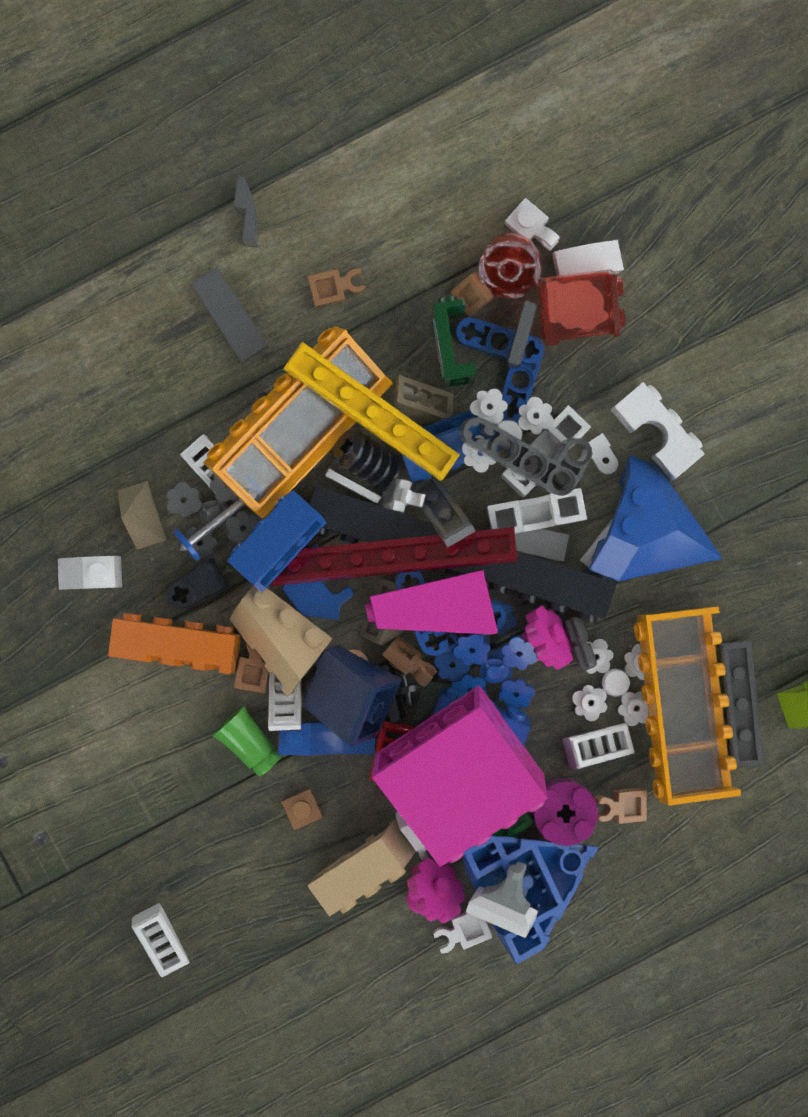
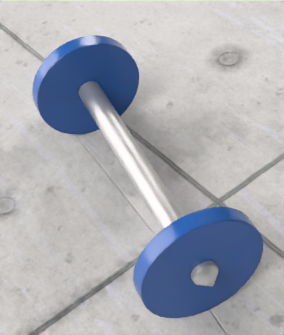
M246 474L243 478L250 488L248 494L252 498L256 496L260 500L265 495L263 485H258L249 474ZM240 499L237 500L188 540L178 529L174 530V535L181 543L180 551L187 550L197 562L201 557L193 548V545L245 504Z

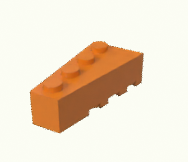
M123 613L122 618L113 619L108 652L109 657L152 662L154 660L158 661L159 664L170 666H183L185 664L190 665L189 667L192 669L203 671L219 669V673L232 674L237 671L241 634L234 633L235 627L216 625L215 630L203 629L204 623L185 621L184 626L172 625L173 619L154 617L153 622L141 621L142 615Z

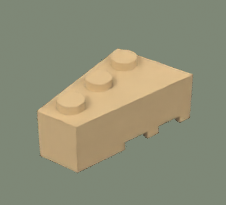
M253 586L242 598L229 619L252 650L256 649L266 662L264 667L269 673L273 672L284 686L282 691L287 697L333 639L268 588L261 592Z
M397 818L389 822V826L377 836L371 835L365 840L366 843L351 853L347 852L323 869L307 885L328 916L333 915L339 910L342 914L346 913L357 904L356 899L362 895L366 899L371 897L381 889V883L387 879L392 883L406 873L404 867L416 850L399 829Z

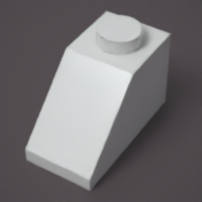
M121 556L59 558V590L122 587Z

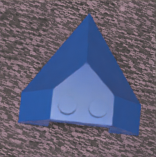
M629 455L619 481V485L624 486L611 525L606 538L598 541L588 570L619 582L723 559L660 468Z
M491 835L490 839L483 845H474L463 852L465 871L475 892L479 886L485 888L486 886H494L502 882L507 877L509 866L516 865L517 861L526 864L522 884L523 895L527 902L531 904L530 907L538 911L535 922L526 938L490 923L516 964L546 947L550 939L548 936L557 919H561L584 876L582 872L589 859L594 857L599 848L598 846L581 844L562 846L550 841Z

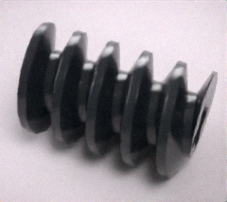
M356 428L345 431L339 437L333 449V455L339 458L341 467L348 468L349 472L357 474L360 479L366 480L372 486H376V489L381 492L389 489L399 475L401 462L398 455L390 452L389 449L381 446L380 443L372 440Z

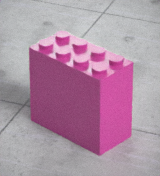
M480 685L375 753L373 780L439 867L447 862H456L464 855L463 852L474 845H483L490 839L491 834L501 828L507 829L516 823L518 817L528 811L534 812L545 803V800L548 799L543 771L519 741Z

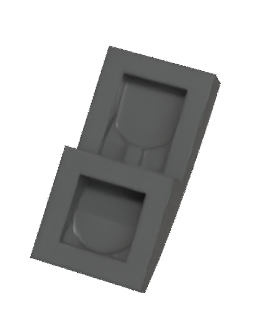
M238 176L234 208L237 214L245 215L242 240L245 246L258 248V218L255 203L245 177Z

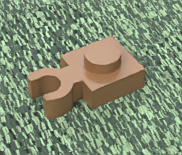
M338 269L308 276L315 308L346 302L345 292L355 295L364 293L366 291L365 285L356 287L351 283L354 277L362 276L361 269H352L345 277L341 278Z
M400 635L392 641L382 654L393 668L402 671L405 675L410 672L414 679L423 687L431 681L437 672L434 666L421 660L422 654Z
M246 643L249 659L239 658L234 689L265 695L269 672L264 667L266 662L262 661L263 658L256 650H252Z
M643 788L613 790V799L603 795L594 797L596 803L604 804L605 806L604 810L598 813V820L602 822L609 821L612 818L618 824L647 821V790Z

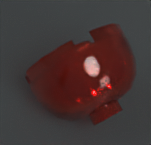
M515 233L500 234L490 240L481 253L478 267L480 280L497 297L514 299L525 296L527 291L531 290L534 285L536 287L539 283L542 262L538 248L533 241L524 235Z

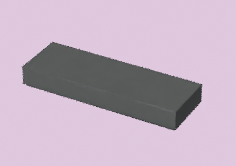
M218 267L191 283L242 364L268 348V345Z
M432 476L427 480H420L411 485L410 490L412 492L425 495L423 506L420 509L447 547L475 532L472 523L441 481Z

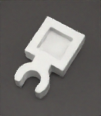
M466 912L451 919L454 927H438L433 931L434 938L441 935L449 938L447 944L439 947L441 953L450 952L454 948L455 943L461 942L463 950L493 938L485 920Z

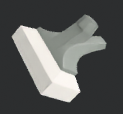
M517 861L516 865L509 866L507 877L497 885L486 886L485 888L479 886L468 903L466 913L526 938L538 913L537 910L530 907L531 904L527 902L522 891L526 864Z

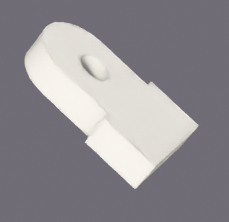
M602 433L588 442L592 447L593 455L591 459L601 473L611 474L618 468V460L609 447L610 443ZM603 458L608 459V464L603 463Z

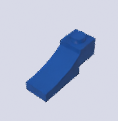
M301 721V729L279 730L278 755L375 754V737L352 747L321 721Z

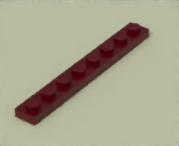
M515 528L475 531L449 547L445 545L439 535L302 549L269 586L516 562L518 557Z

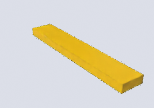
M303 342L283 368L284 371L439 481L444 479L460 455Z

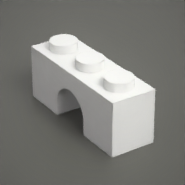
M643 382L614 406L611 411L629 433H632L643 424H652L661 431L663 436L662 446L651 458L671 481L680 476L704 455V452L700 449L703 445L692 432L687 434L680 426L682 420L673 409L667 410L660 402L662 399L660 393L652 385L647 387Z
M568 405L555 418L553 425L545 429L530 446H535L540 452L552 458L562 441L568 438H581L591 426ZM526 459L524 464L529 465V460ZM509 469L500 476L522 498L536 486L526 479L522 481L517 480Z
M581 488L574 489L565 496L549 494L532 499L490 505L485 508L489 530L514 527L515 534L587 520Z

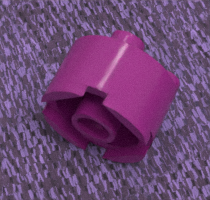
M559 777L547 781L546 791L548 799L545 800L542 807L532 812L533 820L540 833L548 841L562 846L575 845L591 837L598 820L597 804L591 793L582 784L571 778ZM566 804L571 812H568L566 817L562 818L557 811H561L563 805Z

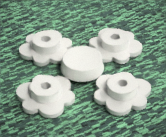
M491 389L488 393L486 391H479L477 393V400L473 401L470 405L471 412L478 416V418L498 424L499 428L522 440L521 429H531L533 434H539L542 428L548 429L554 423V419L550 415L552 411L551 405L548 403L543 404L542 400L538 397H532L528 400L527 405L520 406L519 414L521 417L518 424L510 420L502 421L504 417L503 412L507 409L508 405L502 400V393L498 389ZM487 404L492 405L491 410L487 409ZM534 413L539 415L538 419L533 417ZM477 435V436L475 437V438H482V439L485 440V438H484L483 436H481V435ZM505 439L497 443L501 448L511 449L510 443ZM465 443L463 444L462 451L466 455L464 463L467 466L473 465L475 471L485 472L489 464L493 465L496 463L485 455L479 456L478 451L467 446ZM533 455L527 457L529 465L524 464V468L529 474L535 472L538 468L537 458ZM513 472L514 477L517 480H525L524 478Z
M596 639L593 643L587 642L591 644L594 655L598 654L599 657L596 660L597 665L586 671L590 674L595 673L596 670L600 673H605L602 679L603 689H594L591 685H586L583 687V691H576L572 696L573 703L577 705L575 713L579 716L584 715L589 721H595L600 713H604L607 710V705L604 702L607 697L606 693L614 697L622 695V705L618 707V712L624 716V722L629 726H635L638 722L644 724L646 717H648V706L643 701L642 692L638 691L635 694L627 692L630 686L628 676H637L640 680H644V672L641 673L638 666V655L641 654L640 644H636L632 648V652L625 654L624 660L627 664L624 672L621 669L609 670V661L613 658V652L607 649L608 645L605 640ZM592 700L593 704L589 706L588 702ZM635 706H638L637 711H634Z

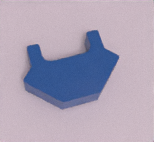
M323 581L283 585L284 593L303 616L338 620L340 618L341 605L355 595L351 587H346L340 593L334 594Z

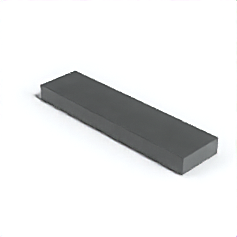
M746 640L718 644L720 663H723L725 666V675L722 676L723 694H727L729 698V706L725 707L726 725H730L733 730V737L728 739L729 754L736 759L737 768L764 765L752 641Z

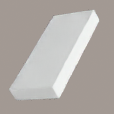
M328 469L325 475L327 478L378 505L381 496Z

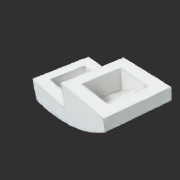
M618 240L587 244L552 253L557 280L561 283H566L572 279L580 280L594 276L617 274L624 270Z

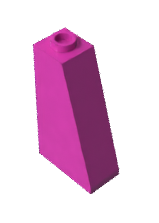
M483 570L369 596L370 603L365 604L369 623L375 622L377 629L491 635L498 633Z

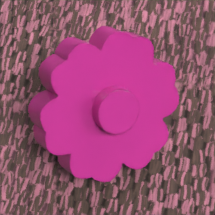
M543 606L527 614L528 625L525 626L526 632L521 637L524 641H529L531 646L534 647L538 657L537 661L541 660L547 667L553 666L557 670L573 661V656L570 652L573 650V644L570 643L567 631L563 628L561 618L552 609L546 610Z
M427 858L411 868L413 877L407 880L409 892L407 893L406 901L413 912L425 916L430 922L438 919L441 923H446L461 913L459 904L465 900L463 885L459 880L455 879V872L452 867L447 864L439 867L434 860Z

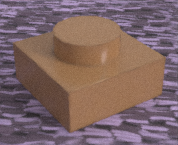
M477 272L470 274L451 291L453 296H457V300L465 299L464 311L468 317L476 314L494 298Z
M311 787L282 800V805L294 830L323 818L322 811Z

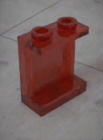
M612 269L537 278L542 340L546 346L559 345L558 340L612 334L614 337L621 336V327H625V313L623 308L619 309L618 296H623L622 278L617 277V274Z

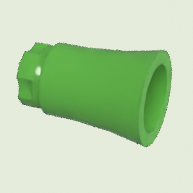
M245 706L234 712L212 734L215 739L232 751L249 769L252 768L259 777L268 772L282 757V755H278L279 752L274 748L275 745L255 723Z

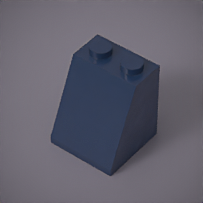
M339 645L325 649L316 661L317 670L314 678L306 686L305 695L307 696L303 707L344 742L353 747L380 734L402 679Z

